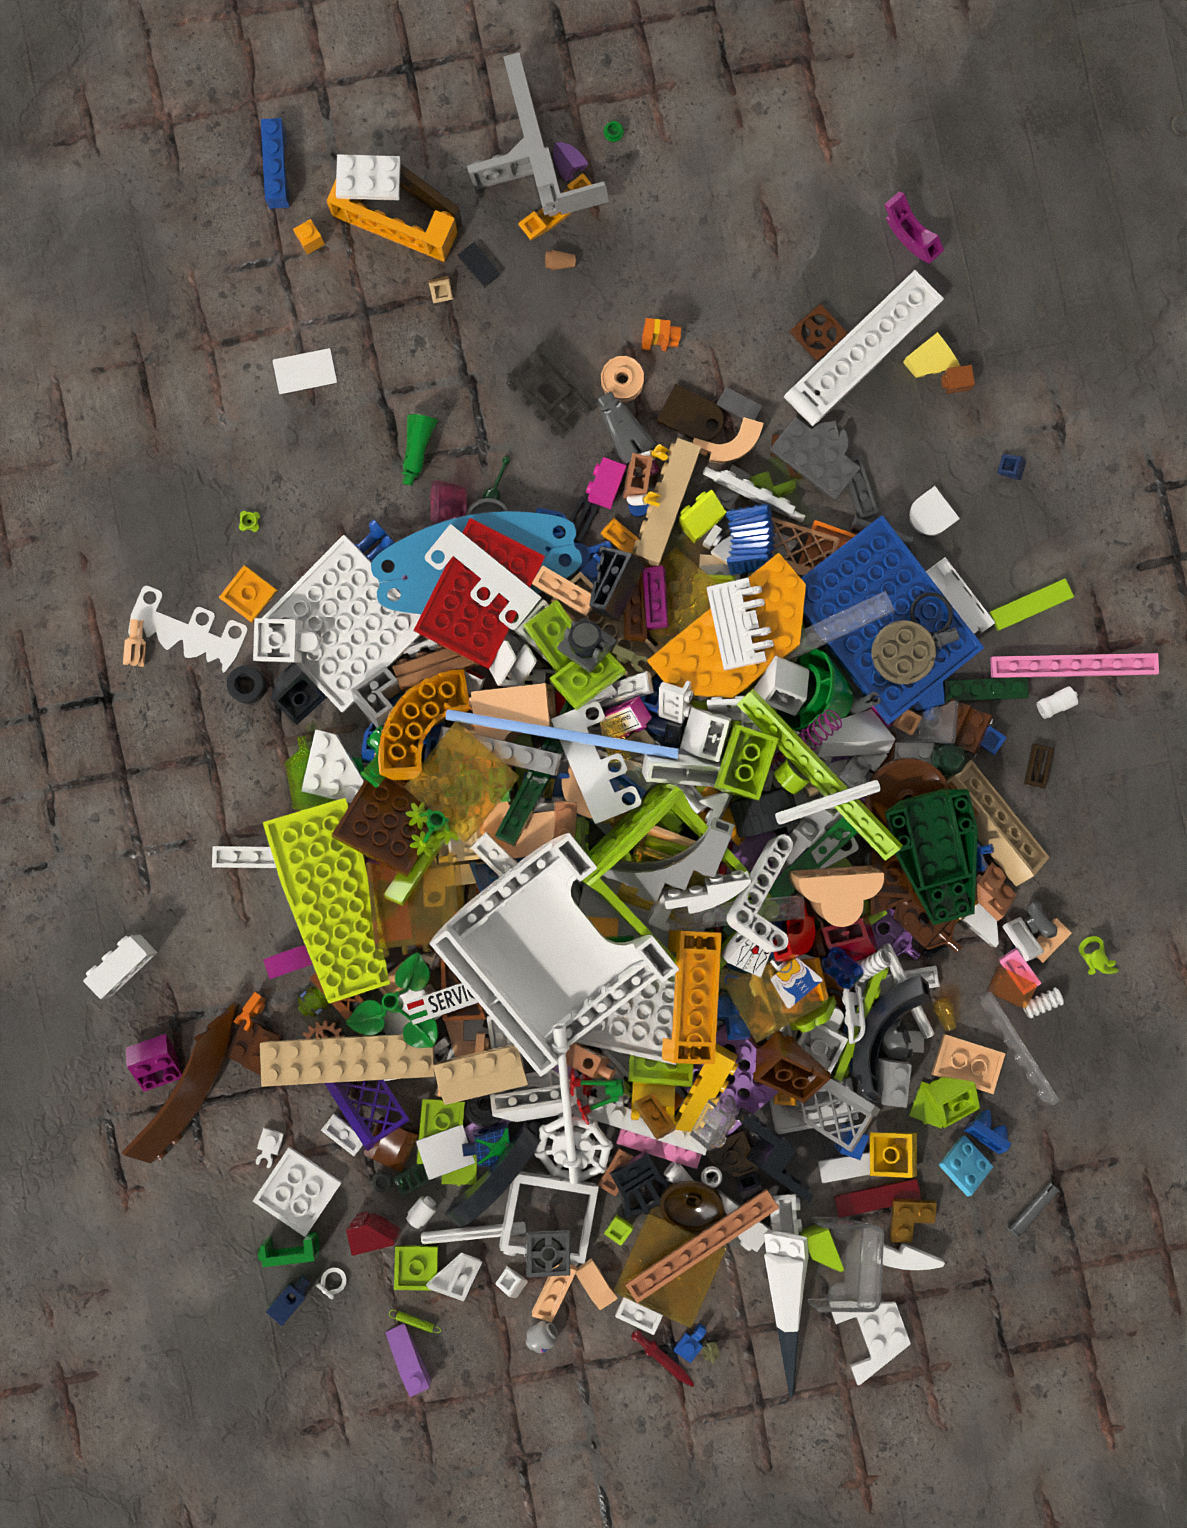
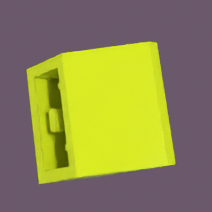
M712 490L708 493L702 492L695 499L696 502L692 507L688 505L680 512L678 526L694 544L726 515L725 509Z

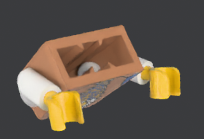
M659 444L655 447L654 451L649 450L641 454L632 453L623 498L627 499L630 505L650 504L655 507L660 506V503H657L656 500L662 496L651 491L647 494L652 461L656 457L662 461L666 460L668 455L665 453L669 451L666 447Z

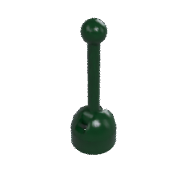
M509 456L502 458L503 464L493 487L485 490L482 499L491 498L499 501L500 492L497 487L506 465L510 463Z

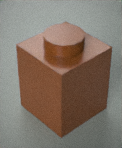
M972 365L946 369L943 376H941V384L946 389V394L970 391L974 387Z

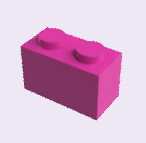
M603 457L601 464L597 463L593 475L596 477L594 482L590 481L586 490V493H589L588 501L611 509L627 465Z

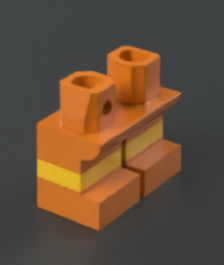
M646 318L641 350L650 351L651 345H660L661 350L665 352L667 347H678L681 338V327L670 326L671 320Z

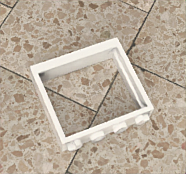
M521 1171L510 1184L499 1243L500 1250L504 1251L503 1253L506 1255L515 1256L516 1253L524 1254L525 1257V1245L509 1243L519 1185L522 1183L589 1194L578 1254L570 1253V1264L578 1266V1263L585 1264L599 1188L597 1184L583 1181L582 1184L581 1182L571 1184L569 1179Z

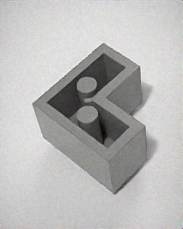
M384 666L352 688L351 692L354 702L372 723L378 727L385 724L393 709L388 700L398 694L400 689L398 680Z

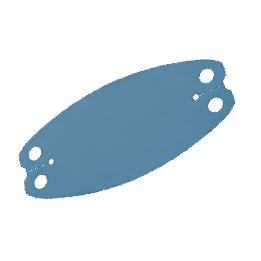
M511 511L467 515L429 526L389 546L374 558L371 563V571L373 576L379 581L380 587L377 590L378 602L382 606L394 611L422 614L444 568L441 570L435 569L425 560V555L450 524L462 533L469 519L472 518L544 555L545 558L539 570L543 565L565 579L573 574L582 563L580 551L575 548L573 542L576 536L575 526L571 521L559 516ZM555 526H563L565 528L566 534L563 538L557 539L553 536L552 531ZM547 546L552 548L549 552L545 550ZM435 550L431 554V559L434 563L440 564L444 561L445 555L442 551ZM562 554L571 556L572 562L567 567L559 564V556ZM384 560L394 562L395 568L392 572L386 573L382 570L381 564ZM403 575H407L408 579L403 580ZM531 584L530 589L535 593L543 592ZM396 588L400 591L401 597L398 601L388 599L387 593L390 589Z

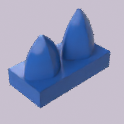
M990 1110L981 1112L972 1122L966 1125L965 1132L997 1154L1009 1150L1011 1143L1008 1141L1006 1125L998 1126L993 1131L990 1129L992 1122Z

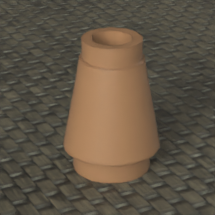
M552 249L551 252L546 251L545 267L551 271L575 267V254Z

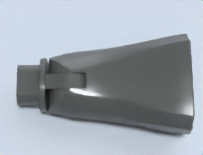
M612 391L598 399L602 407L600 410L602 411L604 422L611 435L621 464L629 463L632 453L641 454L658 445L619 398H615Z

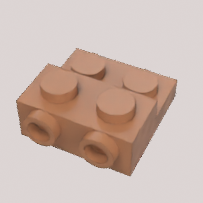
M991 862L989 865L987 864L985 871H979V874L976 875L975 900L999 921L1004 917L1017 895L1004 883L1007 876L999 867Z

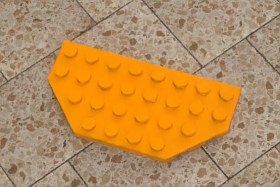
M780 553L776 554L748 577L750 587L761 586L762 592L743 597L744 602L756 599H764L765 605L747 609L746 612L756 610L759 629L770 627L771 633L768 635L752 638L753 644L773 640L774 646L755 651V653L764 651L767 662L724 671L710 608L647 660L665 683L683 688L686 681H690L691 690H693V695L735 699V696L740 695L762 677L775 655L784 659L800 646L806 584Z

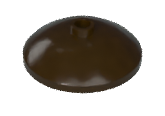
M680 1181L670 1185L663 1192L660 1199V1211L664 1219L673 1227L687 1232H702L722 1219L724 1204L719 1193L711 1186L698 1181Z

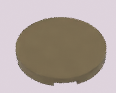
M896 621L888 624L879 631L872 644L871 656L874 667L883 678L892 683L911 684L921 680L930 672L935 663L936 648L932 635L925 627L916 622Z

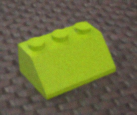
M741 725L734 726L714 788L736 796L759 801L779 738Z

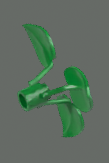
M415 953L408 957L396 971L395 983L398 987L405 988L404 990L396 991L395 994H385L382 998V1006L374 1000L362 1002L346 1020V1024L360 1034L372 1036L384 1029L385 1021L383 1017L386 1016L387 1010L392 1013L399 1012L410 1021L403 1028L405 1042L414 1048H432L438 1038V1027L435 1019L431 1018L413 1025L410 1015L402 1009L404 1002L400 995L408 993L409 989L414 992L421 991L429 983V968L421 954Z

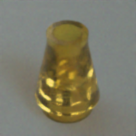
M949 998L935 1001L933 1003V1011L944 1026L945 1031L955 1029L957 1025L953 1002H950Z

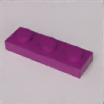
M661 565L644 568L643 579L647 628L653 630L669 627L665 567Z

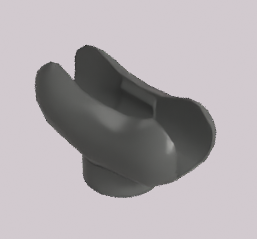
M1037 900L1031 901L1027 907L1030 917L1024 919L1027 927L1032 934L1039 931L1043 937H1055L1057 935V926L1049 921L1044 914L1042 903Z

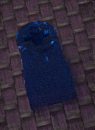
M831 948L828 952V957L823 958L821 961L822 970L844 989L852 988L863 977L862 967L852 960L841 948Z

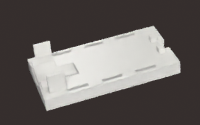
M946 557L926 571L973 634L977 631L981 634L995 624L994 620Z

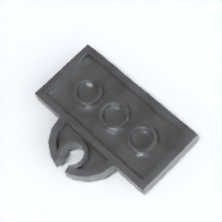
M795 417L769 451L835 501L861 468L844 455L848 449L846 431L843 429L839 433V439L832 440L829 438L828 432L835 429L836 423L823 422L810 429Z

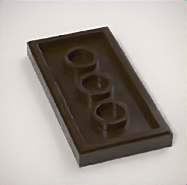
M401 164L400 186L434 212L437 210L452 214L458 229L462 225L459 207Z

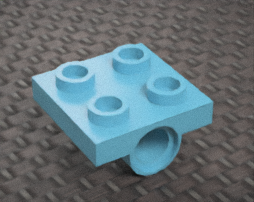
M965 1135L957 1140L939 1163L943 1171L967 1197L973 1195L993 1168V1165Z

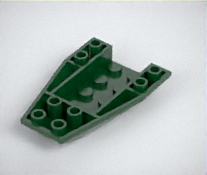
M940 789L901 800L885 811L889 832L903 845L895 855L932 924L937 925L975 914L978 829L969 790Z

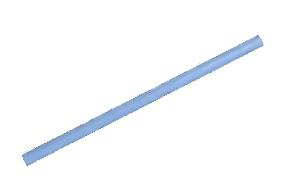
M449 709L446 712V720L671 759H677L679 749Z

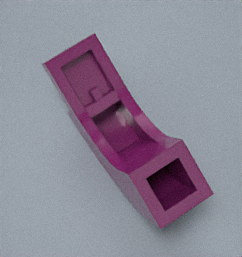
M899 191L884 204L888 213L886 220L890 228L905 247L916 257L930 264L944 251L939 236L927 230L915 218L904 193Z
M305 945L263 959L269 979L313 965Z

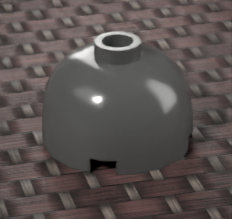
M902 1017L887 1030L881 1046V1050L884 1051L887 1057L898 1061L913 1058V1049H908L911 1039L905 1022L901 1021Z

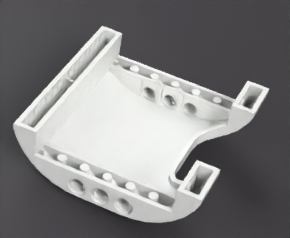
M570 833L558 836L542 845L495 880L462 907L437 932L429 943L540 1077L558 1064L557 1053L552 1050V1044L554 1043L553 1025L564 1024L566 1026V1038L570 1046L658 978L663 983L680 970L653 935L641 936L625 943L608 940L574 901L570 888L574 880L582 881L595 871L597 866Z

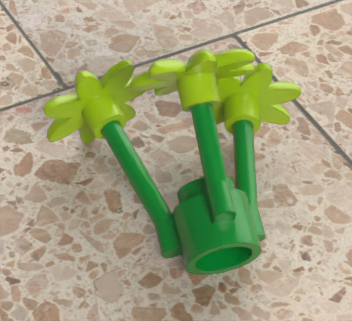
M422 802L419 808L415 803H411L413 811L405 813L407 816L413 817L409 825L412 826L417 823L418 828L422 829L423 822H425L429 828L426 834L422 831L420 837L412 835V839L415 842L411 843L410 847L418 848L417 855H421L424 851L426 855L431 856L430 849H437V846L431 843L434 840V836H431L433 831H441L436 838L442 839L445 837L446 845L449 844L451 838L459 841L456 833L461 832L463 828L455 827L457 819H454L449 824V818H445L442 812L432 811L431 809L425 810V802Z

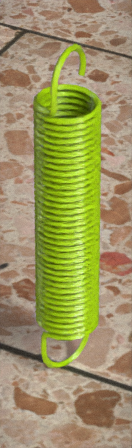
M398 1311L396 1318H393L427 1332H434L432 1331L434 1324Z

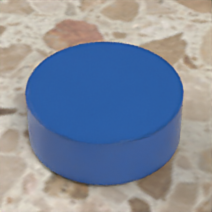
M629 504L628 509L633 516L643 517L647 514L649 504L638 506Z

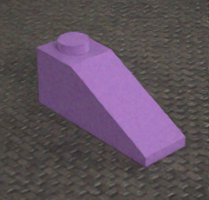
M402 1323L386 1331L385 1333L398 1371L409 1396L412 1397L430 1388L432 1380L406 1324Z

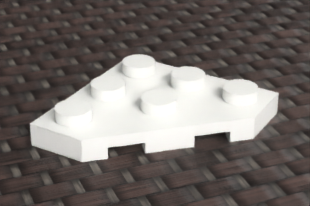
M315 730L301 791L335 800L346 798L347 803H351L365 779L360 775L356 764L350 754L347 753L337 734Z

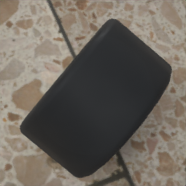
M242 665L230 672L226 686L228 693L233 699L244 704H252L258 702L264 696L267 682L265 676L258 669ZM251 677L254 680L255 685L251 692L244 693L240 690L239 682L242 678Z

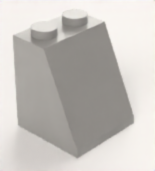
M879 1057L877 1073L881 1099L873 1101L864 1095L860 1087L861 1081L859 1080L856 1094L866 1100L879 1104L907 1108L911 1064L904 1060L898 1061L887 1057Z

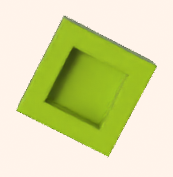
M616 1214L605 1229L604 1235L622 1246L634 1226Z

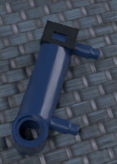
M649 712L652 718L646 724L645 730L650 734L664 737L665 742L669 743V747L677 749L682 741L688 718H685L683 723L680 724Z

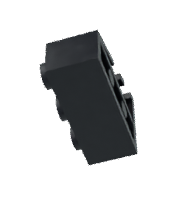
M601 546V560L596 567L598 576L597 581L593 583L589 606L602 617L618 621L645 564L632 553Z

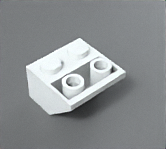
M775 655L754 690L769 706L795 716L807 699L809 670Z
M691 707L681 748L696 756L719 762L723 757L733 718Z

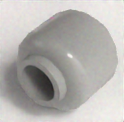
M542 1320L527 1330L526 1344L530 1350L542 1354L556 1345L558 1331L551 1322L548 1323Z

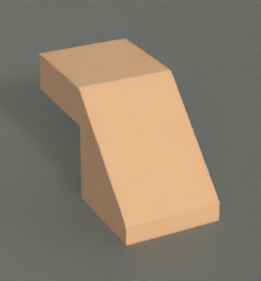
M592 1258L586 1261L585 1264L577 1267L576 1275L599 1310L618 1299Z

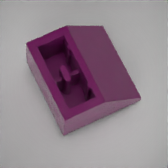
M166 1034L126 1047L127 1068L143 1092L181 1078L183 1072L175 1048Z

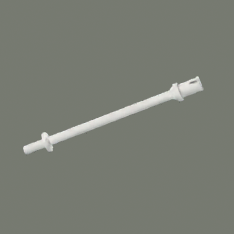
M556 1024L552 1026L554 1039L552 1050L557 1053L568 1156L563 1160V1166L569 1168L570 1183L577 1184V1167L582 1164V1159L576 1157L566 1060V1052L570 1049L566 1038V1026L564 1024Z

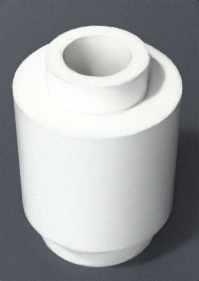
M421 1196L408 1211L406 1220L413 1227L419 1229L437 1211L435 1207L436 1202L429 1196Z

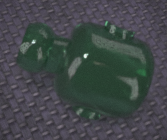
M953 744L934 746L930 756V764L937 768L944 777H953L961 773L965 767V750L961 746L958 747Z

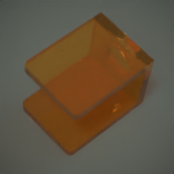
M997 967L986 991L1017 1007L1025 1009L1037 984L1006 968Z

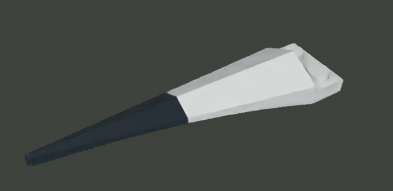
M767 1230L764 1233L766 1254L764 1256L787 1387L791 1399L795 1392L799 1324L809 1258L807 1237Z

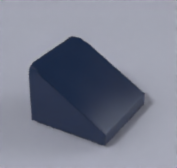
M1002 454L997 474L1021 480L1026 461L1022 456Z

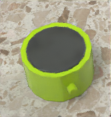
M786 759L774 771L778 782L787 791L795 795L810 782L789 759Z

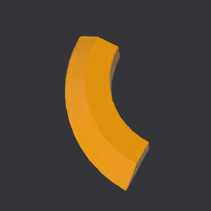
M464 669L441 672L438 675L426 678L409 689L398 700L391 710L381 733L378 757L380 775L392 780L414 779L422 771V744L431 728L446 720L447 709L468 712L470 709Z

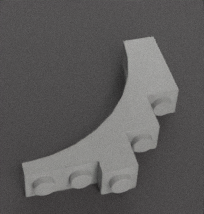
M853 755L837 777L848 789L859 786L872 765L864 757ZM835 807L802 817L787 834L792 839L793 848L781 868L783 872L813 842L818 833L836 815L838 810ZM779 843L778 848L782 850V846Z
M713 817L705 833L686 850L669 858L656 861L633 862L619 860L603 875L608 879H614L627 886L638 888L636 896L642 897L646 901L657 903L664 883L674 888L686 890L693 870L705 876L715 877L732 836L734 824Z

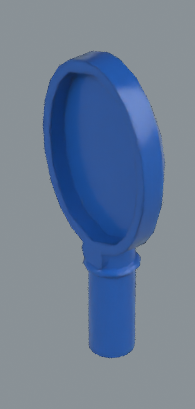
M610 541L588 548L583 544L574 543L575 548L580 551L582 563L578 569L589 561L590 555L599 553L601 546L612 548ZM562 554L559 556V564L561 566L567 567L571 564L572 559L570 555Z

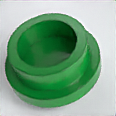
M616 121L607 123L603 130L604 137L610 142H618L624 135L623 126Z

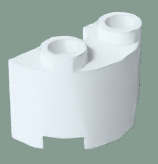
M796 1194L773 1196L779 1205V1209L770 1214L772 1230L799 1235L798 1232H802L801 1219H797L796 1211L800 1210L799 1197H796Z

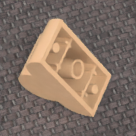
M871 865L788 871L789 881L793 888L810 900L813 910L830 924L838 927L849 926L856 922L863 911V900L875 896L882 888L884 882V873Z

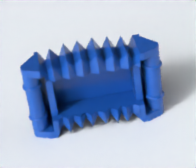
M762 504L754 505L753 507L747 506L746 508H732L726 512V517L730 521L728 523L729 529L732 532L730 535L733 538L730 540L732 550L728 551L731 556L727 557L730 574L743 575L744 573L757 571L770 558L774 557L771 551L775 550L773 544H775L773 537L776 535L772 531L774 527L771 519V505Z

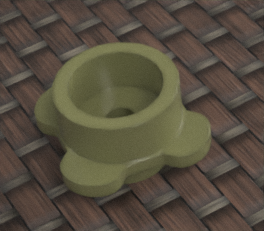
M704 1340V1347H702L705 1360L715 1364V1359L720 1357L717 1344L714 1341L707 1343Z

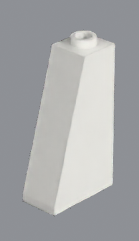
M871 709L842 718V728L838 731L833 730L834 733L832 736L828 735V740H822V745H817V749L812 750L818 757L889 753L895 738ZM836 720V722L838 723V725H839V727H840V725H841V724H840V721H839V720ZM834 721L831 722V724H833L834 726L837 727V725H836V723H835ZM827 724L821 725L827 733H832ZM815 727L817 733L823 739H826L825 733L819 727ZM810 731V736L812 737V739L818 744H820L821 741L819 737L815 733ZM807 737L806 743L811 748H815L813 741Z

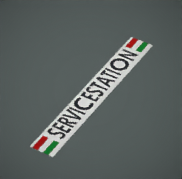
M460 983L407 1001L406 1005L414 1025L478 1003V1001L464 984Z

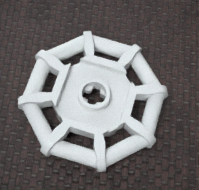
M572 1116L573 1126H577L573 1127L576 1149H578L576 1150V1157L582 1159V1164L577 1167L578 1182L582 1184L583 1181L599 1173H605L608 1169L607 1162L613 1144L599 1128L597 1121L594 1119L592 1121L588 1120L589 1125H587L583 1119ZM561 1117L539 1128V1139L541 1142L534 1153L550 1172V1176L570 1180L569 1171L561 1169L563 1160L568 1157L565 1130L561 1133L560 1131H555L564 1126V1117ZM590 1133H593L598 1141L592 1140ZM548 1137L554 1140L552 1146H546ZM595 1150H602L600 1159L594 1156ZM552 1154L554 1156L555 1165L548 1155ZM591 1163L593 1165V1167L585 1171H582V1169L586 1168L588 1164Z

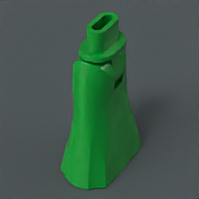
M420 414L407 415V445L403 462L404 472H401L404 475L402 484L413 486L415 477H418L422 471L425 450L438 419Z

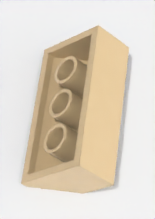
M514 1044L435 1062L433 1065L444 1105L528 1085L521 1053Z

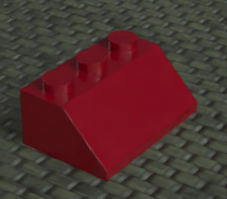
M364 1211L356 1214V1217L353 1218L346 1229L351 1255L354 1256L394 1246L401 1234V1229L376 1213L369 1214V1211Z

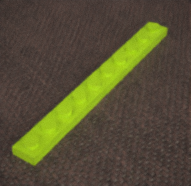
M754 689L736 704L764 734L779 738L777 748L824 797L848 789ZM859 799L834 806L885 861L903 846Z

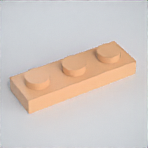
M542 565L532 585L587 616L591 609L589 606L591 593Z
M570 1264V1276L548 1277L532 1310L533 1317L552 1323L577 1272L575 1265Z

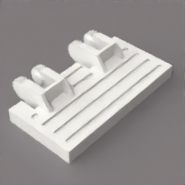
M749 578L707 587L724 671L767 662L764 651L755 653V651L774 646L773 640L753 644L752 638L768 635L771 633L770 627L759 629L756 610L746 612L747 609L765 605L764 599L748 602L743 600L745 596L761 593L762 587H750Z

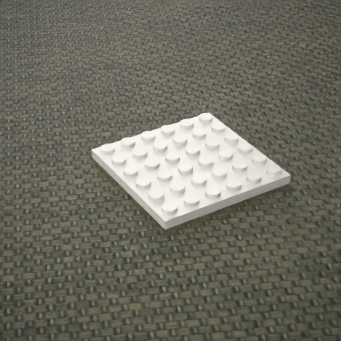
M343 535L262 618L303 621V631L315 632L320 636V648L315 652H302V663L295 664L342 713L354 703L351 692L352 688L382 667L386 666L388 669L421 636L413 632L421 614L394 611L379 604L377 590L380 586L378 579L372 574V562L346 535ZM392 588L388 591L387 596L391 601H398L401 593L398 589Z

